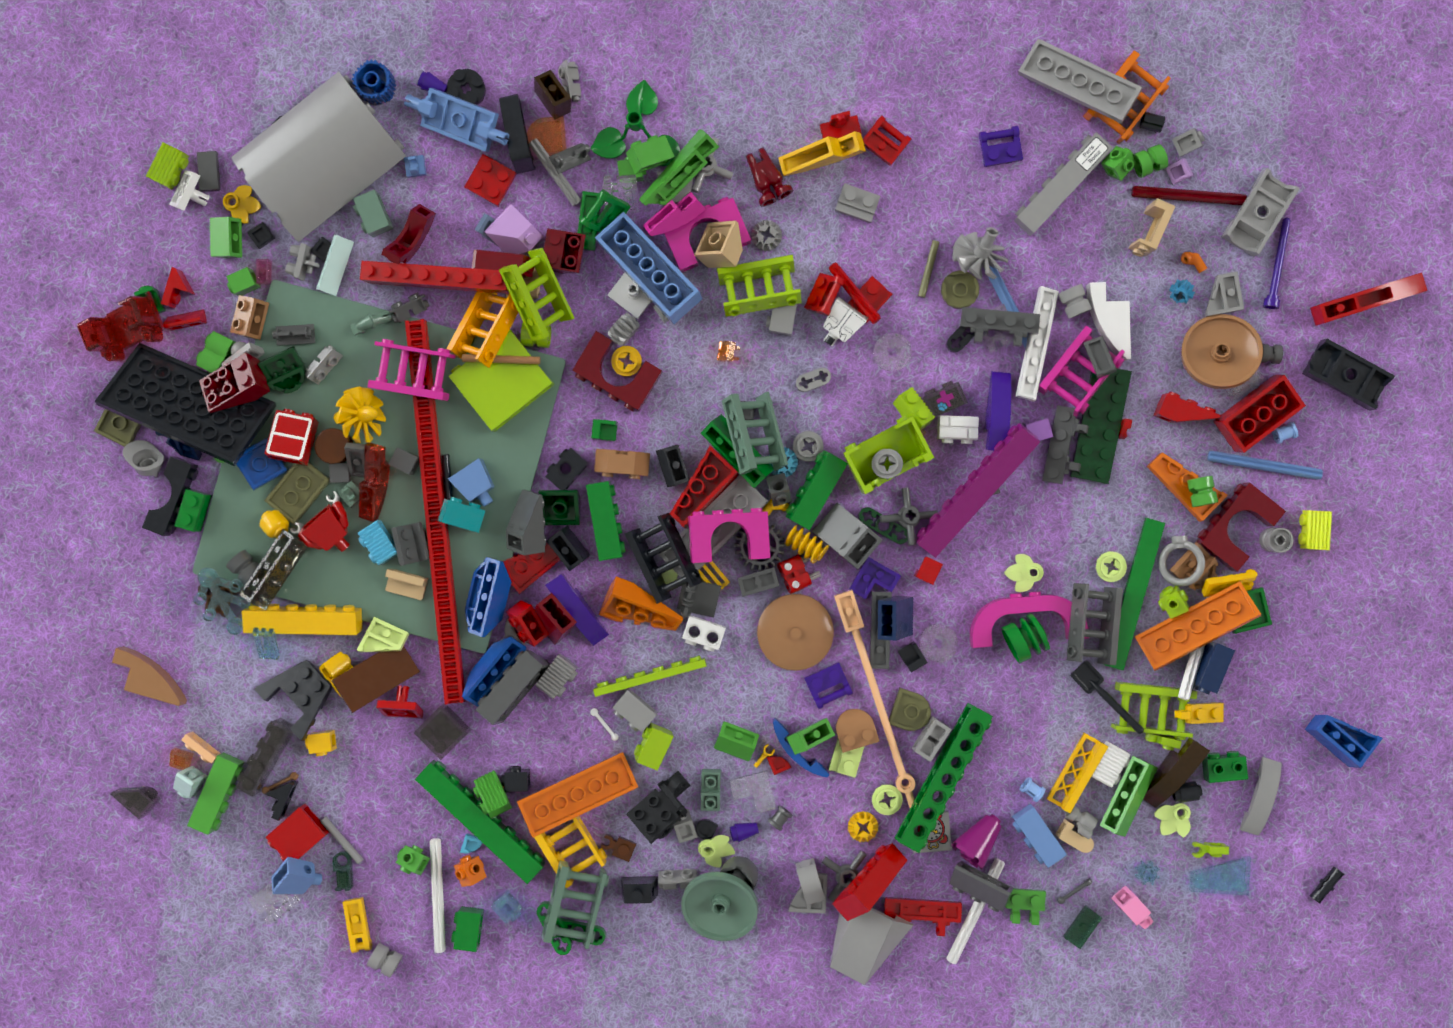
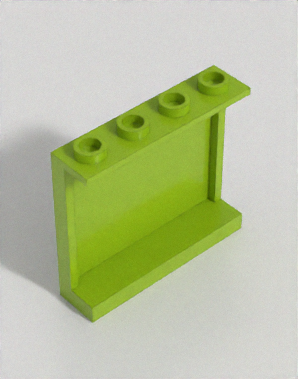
M510 329L497 355L531 356ZM466 362L462 366L457 365L451 370L452 374L449 375L452 382L493 432H496L555 385L538 364L492 363L490 368H487L480 362Z

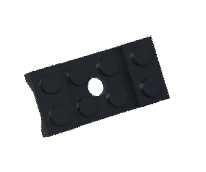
M1329 339L1320 340L1302 373L1318 383L1322 382L1350 397L1354 403L1369 411L1378 408L1377 400L1381 392L1395 377V375ZM1348 369H1351L1354 372V377L1352 380L1346 377V371Z

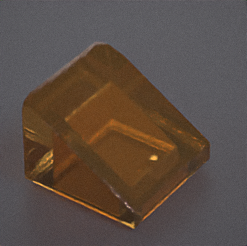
M179 748L171 749L169 766L180 770L190 767L194 753Z

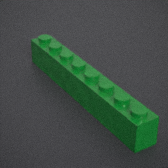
M435 760L430 762L415 780L528 884L544 867L543 856L538 852L534 853L529 848L530 845L526 840H520L515 835L516 832L512 827H506L501 822L502 818L499 815L490 818L489 814L485 815L480 806L483 801H478L473 796L474 792L470 788H464L459 783L460 779L456 775H450L445 770L446 766L442 762H436Z

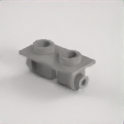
M565 60L559 66L558 75L562 80L563 88L572 101L579 102L581 98L580 83H573V81L579 80L578 66L575 62L568 63Z
M330 344L328 347L325 346L317 356L321 361L318 362L314 359L308 368L305 369L307 378L318 385L343 357Z
M687 868L683 870L659 871V889H677L676 883H680V889H686L687 885L697 877V869Z

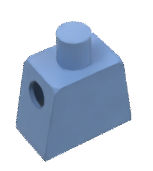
M478 458L448 478L469 502L479 499L483 507L493 502L488 491L492 490L495 486L483 459Z
M287 857L271 877L273 894H304L311 885L321 884L322 874L315 873L313 862Z

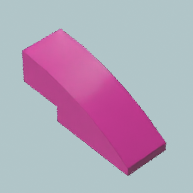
M689 192L677 204L673 200L669 201L643 226L650 236L663 234L687 224L706 209L694 194Z

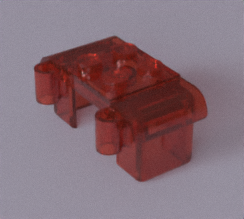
M146 292L147 295L144 297L129 296L118 302V305L123 306L106 314L107 316L104 318L89 317L79 322L77 328L85 349L89 352H100L101 356L105 357L107 361H123L125 359L123 350L144 340L146 342H161L163 340L162 331L165 328L151 292Z

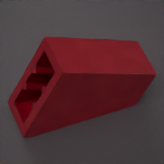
M474 250L472 268L499 270L504 266L517 264V267H519L531 258L523 254ZM534 267L523 273L522 277L532 278Z

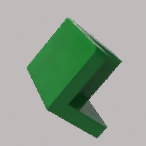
M593 419L591 438L615 441L618 422Z

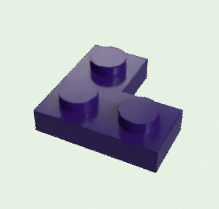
M868 557L857 573L849 590H853L855 594L864 599L867 598L875 583L892 592L901 575Z

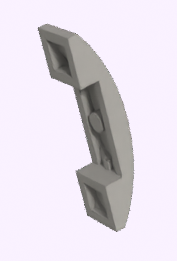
M1262 757L1257 772L1259 778L1248 812L1245 811L1239 830L1258 836L1262 832L1277 795L1281 776V762Z

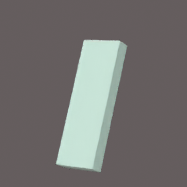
M334 235L316 288L317 290L333 296L337 295L354 244L353 241Z

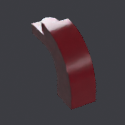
M421 204L412 208L402 232L392 243L383 248L381 255L393 263L399 264L403 262L406 264L423 243L436 213Z

